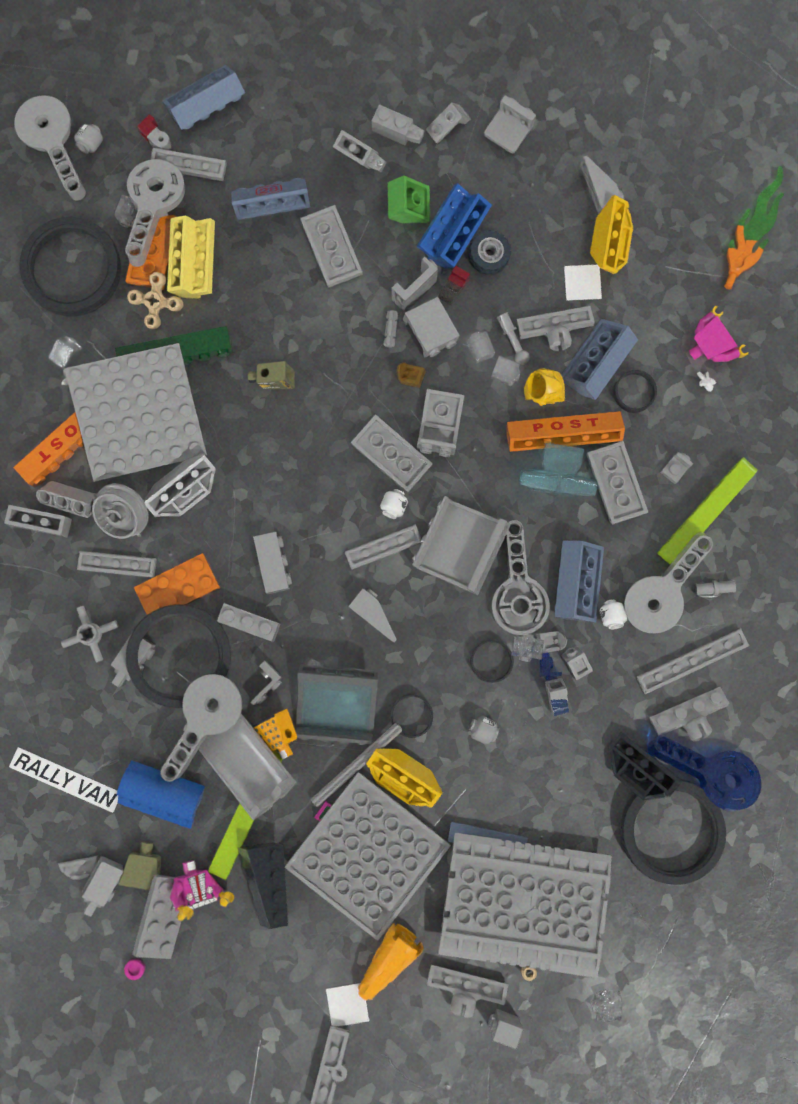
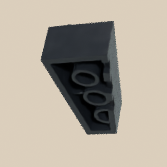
M272 842L238 847V852L243 860V869L248 877V886L254 898L253 903L260 926L268 929L288 926L284 845Z

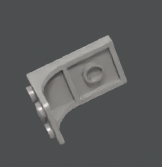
M427 389L417 442V449L421 453L431 454L432 452H437L443 457H450V455L455 454L464 395Z

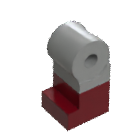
M149 114L137 126L140 135L154 148L170 150L172 145L169 136L157 128L158 125L155 118Z

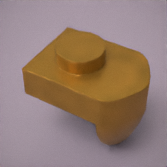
M400 363L397 366V377L400 383L420 388L426 373L425 368Z

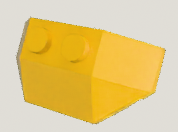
M616 195L609 199L596 217L590 254L598 266L612 274H616L618 270L627 264L633 232L631 214L628 210L629 203Z
M376 748L366 763L375 782L408 805L433 807L443 793L432 771L400 749Z

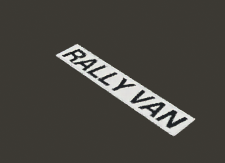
M19 747L17 748L9 766L10 768L112 813L114 812L118 801L117 790Z

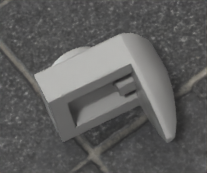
M560 631L537 634L539 653L560 651L567 645L568 639Z

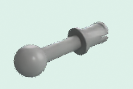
M506 312L498 316L497 319L504 331L503 335H508L516 352L515 361L519 365H525L529 362V353L522 349L514 332L517 328L513 326L509 314Z

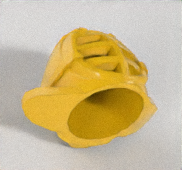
M545 368L532 372L524 386L525 399L533 400V402L539 403L540 406L563 402L565 399L563 377L558 371Z

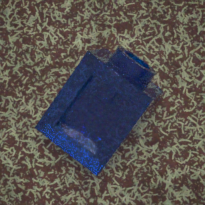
M539 653L540 677H545V680L557 679V676H562V672H550V668H553V658L550 657L549 653Z

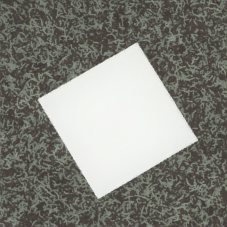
M598 265L564 266L566 300L602 299L600 267Z
M360 983L326 989L332 1026L338 1027L369 1021L366 1000L362 999L358 994Z

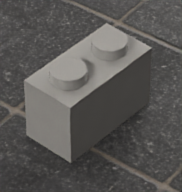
M496 1009L495 1014H491L488 1022L493 1041L516 1049L523 1030L518 1016Z

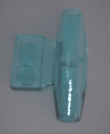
M545 442L542 459L545 470H521L520 486L542 493L581 497L595 496L597 491V481L576 475L577 471L581 468L584 448Z

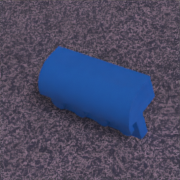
M454 184L416 247L428 255L427 259H431L436 265L443 268H454L492 204L479 193L471 195L459 184Z
M131 760L118 787L117 803L191 829L197 808L203 797L205 786L181 777L173 781H166L161 776V770Z

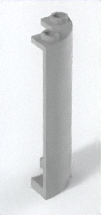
M214 698L211 700L212 709L218 708V701ZM242 714L236 724L229 730L220 734L207 735L198 749L253 820L273 807V803L279 798L282 799L296 784L293 777ZM186 723L185 727L183 728L184 732H185V730H186V728H187V726H188L187 723ZM192 732L190 739L194 743L197 741V736Z

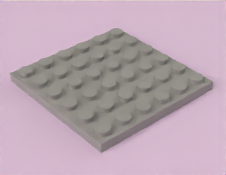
M179 343L64 368L94 482L181 462L201 454L207 456Z
M357 772L286 863L285 868L378 941L451 844L364 775Z

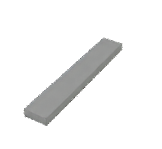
M739 628L636 676L643 693L647 694L748 647L749 644L742 629Z

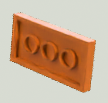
M167 215L159 218L145 263L142 266L135 267L129 262L126 276L127 284L152 288V284L149 281L152 273L160 272L167 277L171 218L177 216Z
M204 553L134 587L147 615L165 606L187 605L221 588Z

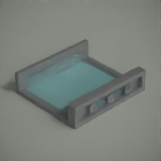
M300 665L297 678L299 680L295 729L297 738L301 740L316 739L321 742L338 741L342 744L348 742L359 745L372 744L378 672Z

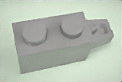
M382 105L378 106L372 119L373 132L403 145H406L407 141L420 144L424 136V130L414 125L413 119Z
M341 130L333 147L364 167L382 172L386 161L378 155V152Z
M144 637L138 651V664L141 673L144 669L142 665L146 659H151L155 653L154 647L156 646ZM129 638L111 664V666L116 668L114 672L117 674L112 684L117 687H121L125 680H131L126 666V649Z
M104 856L100 857L82 890V898L87 902L83 910L85 915L91 917L96 907H104L107 901L110 902L115 893L113 889L116 884H119L123 874V865Z

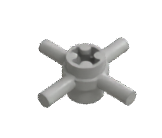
M80 606L77 608L82 626L78 628L76 636L62 640L61 645L63 648L79 642L91 647L97 663L103 660L98 646L102 633L118 628L119 625L116 620L102 626L91 623L85 607ZM88 629L92 630L94 634L93 638L86 639L85 634L87 635L89 633Z

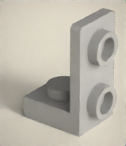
M451 102L426 128V131L436 143H439L458 123L467 124L471 119L459 104Z
M264 661L259 666L262 669L260 673L267 680L271 678L272 681L251 701L253 705L257 703L259 705L267 699L268 696L266 694L269 690L272 689L274 691L282 683L280 681L282 676L267 661Z

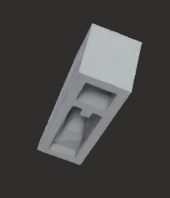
M584 156L581 168L599 215L613 195L624 199L623 193L605 172L588 156Z
M369 588L367 591L362 589L348 607L395 643L397 639L379 601L376 599L378 595Z

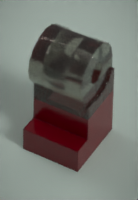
M455 266L446 284L440 291L438 298L451 306L469 281L470 273Z

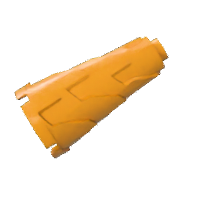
M395 923L389 927L364 978L358 986V994L362 999L372 1000L423 952L424 947L421 941L416 944L414 941L417 937L406 927L400 924L395 926Z

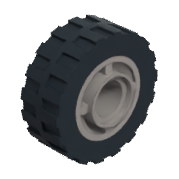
M491 230L483 231L475 236L468 254L473 268L485 275H494L497 272H501L506 267L511 256V245H509L508 239L502 233ZM486 250H491L494 255H488Z

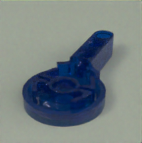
M659 736L648 743V752L653 757L697 778L700 787L704 789L710 801L723 810L740 811L753 805L760 795L762 782L759 770L750 758L740 752L723 751L708 758L665 736ZM657 743L661 745L662 751L657 748ZM674 751L679 754V759L675 757ZM692 760L696 762L697 768L692 765ZM727 774L735 779L736 785L733 789L726 784L725 777Z

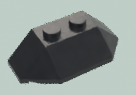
M622 732L619 733L609 746L614 776L643 801L670 797L682 782L670 769Z

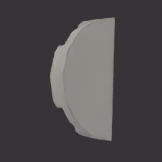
M99 855L60 862L58 865L60 871L70 877V879L81 880L91 875L98 862Z

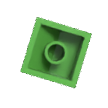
M404 175L388 182V218L400 223L430 222V186Z

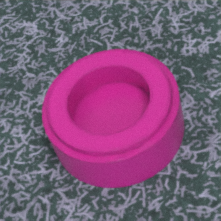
M139 958L129 960L124 967L126 977L131 980L139 979L145 972V963Z

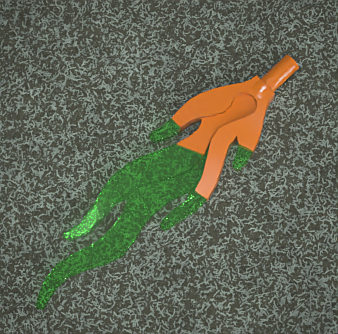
M782 166L778 167L776 180L758 196L755 213L751 221L745 226V221L750 215L751 209H748L740 219L735 233L736 248L733 239L728 244L729 276L724 285L726 289H731L735 279L757 263L764 247L769 242L768 239H765L756 251L752 253L755 243L765 236L776 222L779 202L784 193L779 194L774 199L768 215H766V208L770 197L782 183Z

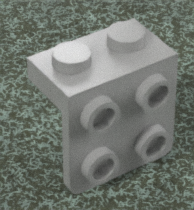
M505 95L501 100L499 111L486 128L484 135L510 153H515L534 126L536 114L531 109L518 104L514 98H509Z

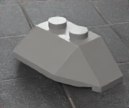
M204 454L184 460L153 485L143 500L146 507L155 517L182 516L211 493L216 468Z

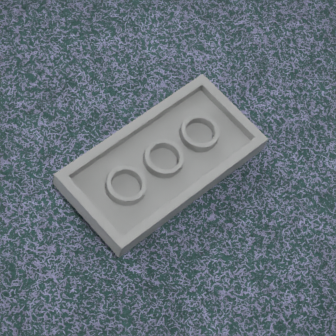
M335 205L300 218L328 288L363 275Z
M377 415L351 441V445L407 493L433 465Z
M623 441L586 454L611 525L648 513Z
M153 876L132 953L135 957L171 959L181 924V921L177 918L179 911H175V907L170 899L175 878L173 876Z

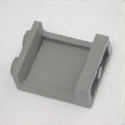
M426 257L422 258V275L406 290L398 283L392 287V301L404 312L437 282L438 269L435 262L431 259L428 260Z
M438 297L404 314L403 321L406 326L410 325L424 351V358L429 355L434 357L440 353L441 349L445 347L450 349L457 344L456 342L460 335Z

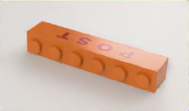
M621 411L507 422L506 435L509 451L512 452L623 441L625 426Z
M76 412L13 467L29 485L33 487L41 485L49 473L58 470L59 464L64 460L70 459L78 447L84 446Z

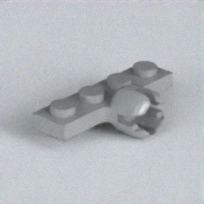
M591 306L520 318L517 319L516 323L520 339L545 335L548 338L551 350L559 351L558 345H561L563 351L571 346L572 340L569 331L594 326L595 321Z
M718 687L650 717L649 720L658 736L683 727L692 741H699L701 737L706 738L712 732L706 716L729 706L730 703L721 687Z
M430 965L426 983L427 986L452 992L453 997L450 1011L460 1016L462 1004H464L462 1016L466 1018L473 1016L475 1004L479 999L505 1005L509 985L435 965Z

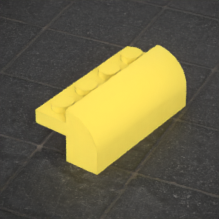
M188 216L171 218L168 292L179 297L192 299L201 298V295L212 294L215 221L213 219L194 221Z

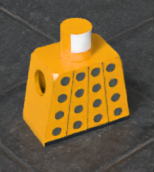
M288 709L252 726L271 751L278 749L282 759L293 754L288 743L296 740L297 735Z

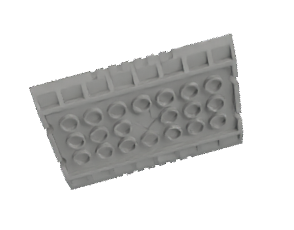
M455 833L438 955L479 961L490 960L493 963L497 961L500 964L510 963L513 966L517 964L520 967L530 966V968L534 969L538 967L541 970L549 969V971L597 978L603 945L601 934H604L608 902L605 898L606 894H609L611 855L571 849L561 850V848L541 847V845L536 844L533 846L530 843L521 844V842L516 841L513 843L509 840L502 841V839Z

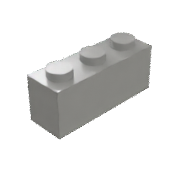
M9 505L4 524L68 538L72 519L66 516Z
M277 532L254 536L266 594L289 590L292 579L290 573H286L285 566L288 565L286 554L282 555L281 547H284L282 536H278Z
M225 603L217 619V622L272 642L275 641L281 625Z

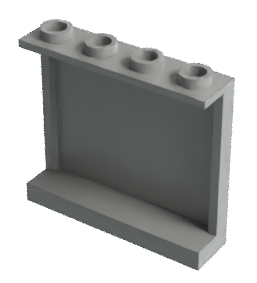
M444 496L443 500L438 503L435 518L433 517L430 520L427 534L421 539L419 551L413 556L412 565L418 570L478 595L510 525L501 518L499 520Z

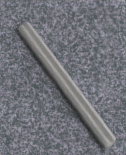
M398 723L393 724L311 799L312 803L316 807L320 806L367 763L376 748L383 749L403 730Z

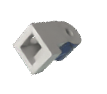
M558 678L546 681L545 685L553 716L569 713L567 703L568 692L563 679ZM554 685L561 686L560 688L551 689V687Z

